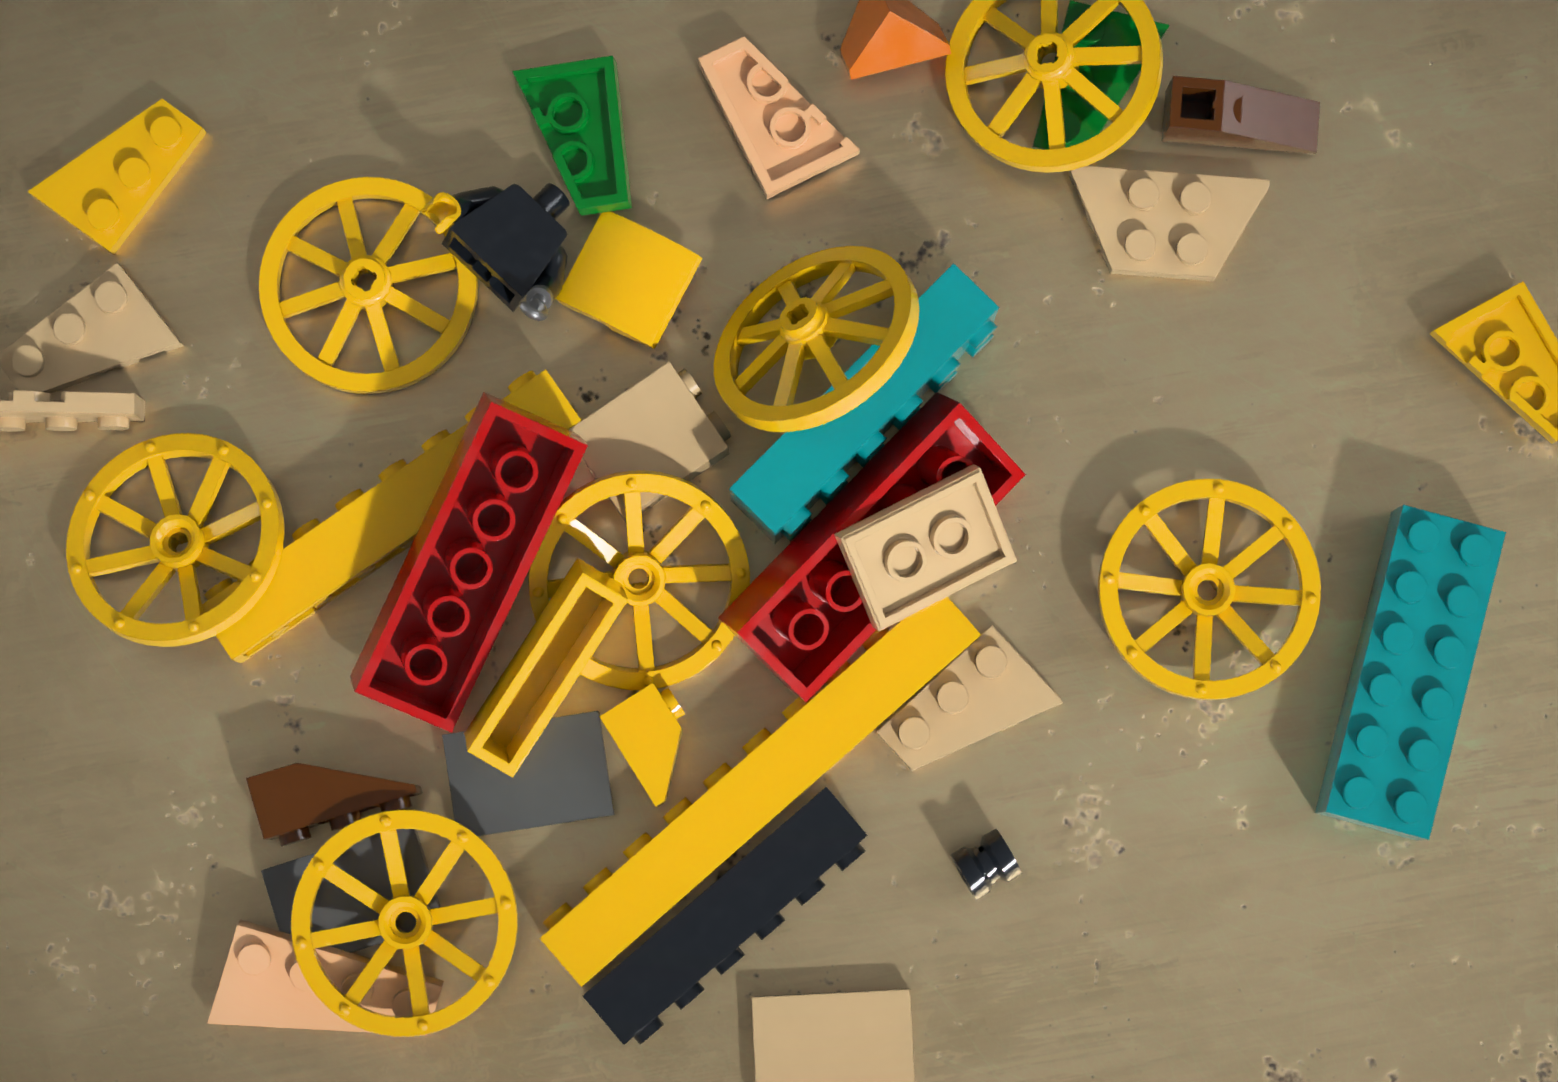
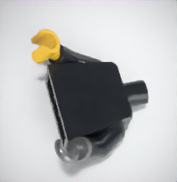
M548 183L533 198L517 184H512L505 190L496 186L460 192L452 196L441 192L421 210L423 215L430 212L439 218L440 223L434 229L438 234H442L452 223H455L449 229L442 245L510 310L514 312L520 305L521 311L532 320L543 321L547 318L548 308L562 290L568 258L565 249L561 246L568 234L565 228L555 220L570 205L567 196L561 189Z

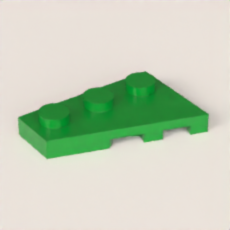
M1070 0L1062 32L1092 5ZM1112 11L1074 47L1141 46L1138 29L1130 15ZM1154 21L1161 40L1170 25ZM1142 64L1079 66L1078 71L1115 104L1119 105L1141 72ZM1069 85L1062 88L1061 98L1066 147L1080 144L1101 133L1109 120ZM1045 99L1032 149L1049 150Z
M614 56L512 71L581 216L632 208L618 70Z

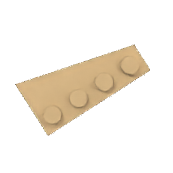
M13 390V392L8 393V401L0 400V431L6 432L24 431L25 423L45 422V429L53 431L77 430V422H97V428L102 430L129 429V421H145V400L135 393L65 391L60 393V400H51V394Z

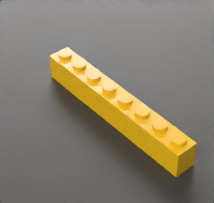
M546 369L538 375L533 370L521 375L507 387L510 394L501 399L567 430L582 421ZM476 407L465 415L464 418L468 423L452 434L447 429L442 430L423 443L421 448L424 450V453L408 464L404 459L398 460L384 469L378 475L381 482L366 493H363L361 489H356L335 504L338 512L322 523H320L318 518L312 519L292 533L291 536L294 542L282 550L277 571L261 599L238 622L215 635L233 661L243 663L411 547ZM254 559L248 564L249 566H252ZM227 578L210 588L204 594L208 601L202 604L203 614L223 602L241 584V581L233 582L231 578Z

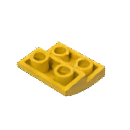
M611 211L603 212L594 225L556 300L569 309L605 324L612 331L655 350L702 258L691 250Z

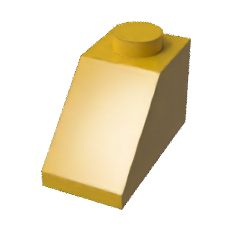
M651 683L599 717L655 807H659L667 801L683 731L677 719L685 713L669 687L659 693L654 683Z

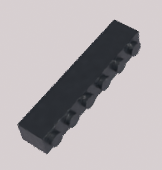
M825 787L583 995L584 999L623 1045L633 1037L641 1045L664 1025L658 1015L672 1003H675L680 1010L683 1009L705 990L698 982L713 968L722 975L745 955L739 948L744 941L754 933L762 941L782 924L785 918L779 911L794 898L801 906L804 905L826 886L819 878L834 864L843 871L866 851L860 842L868 835L830 790Z

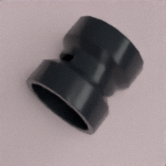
M997 829L982 836L980 847H963L950 854L958 872L975 900L990 893L991 887L997 883V879L1000 878L1003 881L1009 882L1022 874L1015 857Z

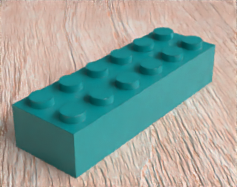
M954 263L918 298L919 322L913 342L899 367L883 386L859 406L830 422L805 430L785 432L729 488L731 502L774 544L783 536L792 541L812 520L810 518L812 513L809 510L820 499L827 505L848 484L847 479L849 475L846 472L856 462L864 467L885 446L883 443L887 438L884 434L893 425L900 430L921 409L920 406L924 402L921 397L929 389L934 393H939L958 373L956 370L961 365L958 360L965 352L973 358L994 337L992 333L998 327L994 320L999 306ZM872 345L845 372L848 380L869 362L880 346ZM831 386L823 395L834 390L833 386Z
M1402 505L1391 512L1315 813L1416 841L1430 839L1506 532L1407 505Z

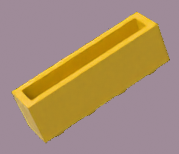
M577 557L464 732L467 752L512 778L514 777L627 603L628 598L621 583Z

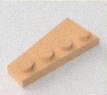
M240 919L207 1024L373 1033L341 1019L318 999L301 973L296 960L291 934ZM331 946L315 948L327 976L344 995L347 994L370 961V958ZM387 964L359 1005L385 1015L413 1016L406 969ZM424 975L430 1013L435 1011L444 981Z

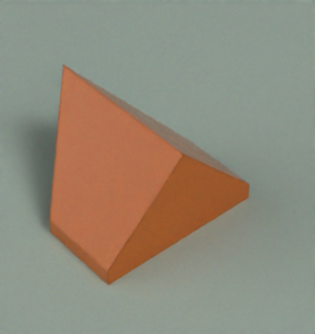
M859 0L840 48L842 60L851 80L951 54L949 43L940 25L909 0Z

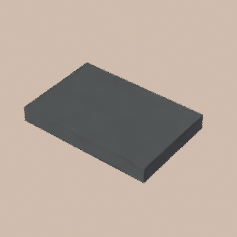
M599 711L551 718L513 778L467 752L465 731L442 735L454 820L470 829L476 835L484 836L615 815Z
M397 829L410 896H415L430 871L417 830ZM380 833L354 844L334 862L336 866L386 899H393ZM316 853L261 870L276 922L281 932L291 934V914L297 886L303 872ZM323 878L314 902L312 932L378 920L380 914ZM437 894L434 895L428 904L430 909L440 907ZM402 912L396 920L397 928L406 933L411 932L416 926L415 916L409 912ZM380 935L330 946L352 953L380 944L384 939Z

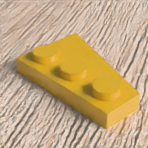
M160 99L27 192L114 255L207 132L164 99Z
M1524 281L1429 333L1551 444L1558 441V340Z

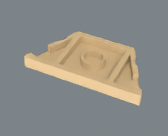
M1085 166L1070 170L1069 172L1072 185L1076 186L1085 207V215L1092 232L1096 234L1099 240L1101 253L1110 274L1213 281L1270 186V180L1097 166Z

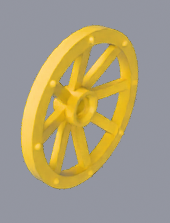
M972 0L952 33L949 43L951 54L946 57L945 77L950 103L955 115L972 140L986 153L1007 165L1032 172L1052 173L1075 170L1095 163L1116 151L1143 124L1157 98L1163 72V52L1159 32L1150 10L1143 0H1097L1061 34L1058 33V0H1041V34L1036 37L997 10L1007 0ZM1118 5H1121L1132 18L1141 40V46L1074 47ZM985 22L1024 50V54L967 66L972 44ZM1049 53L1057 54V61L1042 64L1044 56ZM1142 64L1138 85L1124 110L1078 71L1079 66ZM1027 72L987 127L977 116L972 106L967 85ZM1067 85L1112 123L1091 139L1070 147H1066L1061 89ZM1038 87L1044 89L1049 150L1022 147L1002 138Z
M381 177L351 178L326 185L312 192L290 209L279 222L268 241L259 273L260 304L272 338L285 356L303 373L319 383L344 392L356 394L388 393L401 390L424 380L443 366L457 351L471 326L478 298V278L452 253L390 267L386 266L419 213H421V210L433 197L416 187L397 180ZM384 199L404 204L372 256L367 255L353 200ZM336 205L338 206L351 260L348 262L297 237L310 221ZM427 212L424 215L435 226L440 223L439 218L435 214ZM452 223V224L442 233V234L444 235V237L447 235L449 229H450L455 223ZM288 251L339 277L340 281L284 301L280 300V277ZM455 269L458 272V295L450 320L394 287V283ZM364 274H371L376 277L370 286L371 289L368 291H364L357 285L358 279ZM346 298L347 300L316 359L298 343L287 325L286 318ZM387 303L442 334L423 355L400 367L382 308ZM361 310L367 312L385 372L366 374L333 368Z
M840 246L824 249L789 263L758 285L743 300L727 322L719 339L713 364L715 385L720 396L740 420L754 428L770 432L805 430L825 424L848 413L883 386L899 367L913 342L919 322V299L912 281L900 264L891 256L882 251L863 246ZM855 272L870 273L884 279L881 282L833 300ZM829 275L812 298H801L797 288L810 281ZM894 296V314L890 328L837 319ZM783 298L786 307L780 314V318L758 324L762 317ZM838 338L880 346L869 362L849 380L830 350ZM774 339L738 376L739 361L744 346ZM786 354L773 406L760 404L746 397L745 395ZM816 358L834 390L813 400L793 405L804 359Z
M175 433L145 440L128 448L109 461L93 477L81 494L71 516L66 540V560L72 585L87 610L109 630L125 639L157 647H175L203 641L228 629L243 618L256 605L269 587L277 571L284 545L285 532L282 506L274 486L264 471L250 456L229 442L216 437L195 433ZM177 457L211 459L210 466L188 515H182L165 460ZM147 466H149L165 517L158 523L110 498L122 483ZM230 467L246 479L257 501L203 527ZM100 512L150 539V546L90 559L91 538ZM261 520L260 542L252 566L209 549V545ZM188 542L184 550L180 552L176 550L179 544ZM159 562L121 612H118L108 604L94 580L95 576ZM204 565L241 581V584L223 602L203 614L196 572L197 567ZM178 572L185 620L174 623L139 621L138 619L164 586Z
M647 470L624 471L600 477L578 488L560 503L528 572L529 596L535 621H537L548 604L549 598H552L564 579L547 580L551 556L564 531L613 567L612 571H605L603 573L623 585L628 598L626 604L633 606L638 668L612 665L592 656L580 674L605 686L626 690H642L651 683H654L656 688L677 684L694 676L714 662L730 644L735 635L720 620L712 630L665 589V583L730 581L729 594L723 612L750 585V569L744 543L735 524L722 506L704 490L687 480L674 475ZM640 492L667 495L690 505L691 507L649 551L644 550ZM624 494L628 552L624 554L576 517L599 501ZM704 518L710 522L722 539L729 560L727 564L661 565ZM635 569H643L647 572L648 580L645 583L634 582L630 584L628 580L629 574ZM654 601L701 641V644L681 658L659 666H654L649 604H652Z
M1196 479L1176 483L1153 493L1140 502L1121 521L1106 546L1100 564L1098 601L1104 627L1114 648L1138 675L1154 686L1171 694L1197 700H1220L1241 696L1257 690L1279 677L1294 663L1302 653L1315 628L1321 601V581L1316 556L1310 541L1295 518L1283 506L1268 495L1248 485L1222 479ZM1208 499L1201 563L1199 566L1194 563L1157 513L1181 502ZM1225 501L1253 511L1272 527L1222 567L1217 564ZM1143 524L1184 578L1182 580L1120 572V566L1126 549ZM1282 539L1285 541L1296 565L1299 590L1238 586L1234 584L1233 579L1279 541ZM1208 580L1213 589L1217 591L1216 596L1212 600H1204L1199 596L1197 588L1201 582ZM1118 589L1179 596L1181 602L1134 640L1122 616ZM1232 602L1298 607L1292 629L1275 654L1230 606ZM1191 614L1196 615L1193 679L1167 670L1145 653ZM1216 615L1261 666L1239 677L1210 681L1213 616Z
M395 810L370 815L355 821L332 836L318 850L303 872L297 886L291 914V935L296 960L306 982L318 999L329 1010L348 1023L369 1032L394 1037H411L437 1032L458 1023L477 1010L491 996L504 977L513 956L518 931L517 904L513 887L505 868L493 850L478 835L460 823L438 814L417 810ZM397 829L424 830L450 840V843L415 896H410ZM380 833L393 899H386L336 866L334 862L354 844ZM465 850L484 871L495 897L430 909L428 904ZM323 878L379 913V919L312 932L314 902ZM402 912H409L415 916L416 926L409 933L402 931L396 926V920ZM498 913L497 941L487 968L432 930L433 925ZM381 935L384 941L347 994L344 995L327 976L315 948ZM422 943L477 982L456 1002L430 1013L419 947ZM398 949H403L413 1011V1016L410 1017L385 1015L359 1005Z

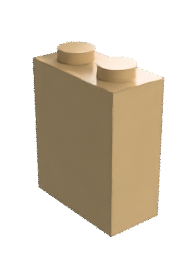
M670 362L569 429V431L580 435L587 443L588 447L582 460L595 479L618 472L647 470L662 472L691 481L729 455V447L725 441L732 437L718 414L713 411L706 415L696 401V398L702 395V392L689 372L684 368L677 373ZM640 492L641 512H645L666 498L667 495ZM624 494L609 497L626 522Z

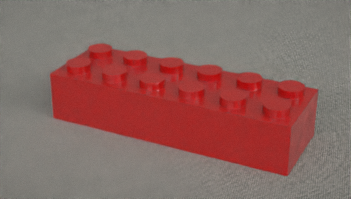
M483 392L350 675L354 692L452 733L588 447L580 435Z
M936 392L730 604L718 619L787 688L807 702L876 631L872 627L834 534L973 464L981 468L995 506L1026 474L960 402Z

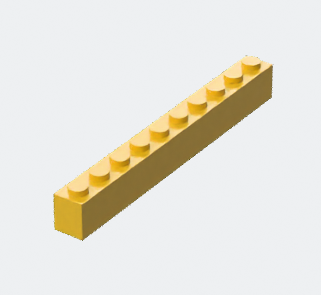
M948 597L904 618L891 630L888 627L881 631L876 630L862 644L866 652L852 664L846 661L825 682L827 686L813 699L810 698L805 702L798 697L782 712L787 721L771 734L764 727L742 747L748 756L732 769L725 762L702 782L708 791L692 804L685 797L662 817L668 826L652 839L645 832L622 853L628 858V861L615 873L612 874L605 867L582 888L588 893V896L574 909L565 902L543 921V924L549 931L539 939L581 987L584 986L967 649L981 634Z

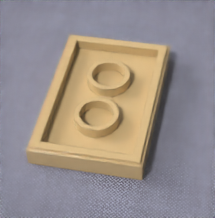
M974 464L834 534L872 627L878 631L1017 561L981 468Z
M910 989L751 997L755 1082H915Z

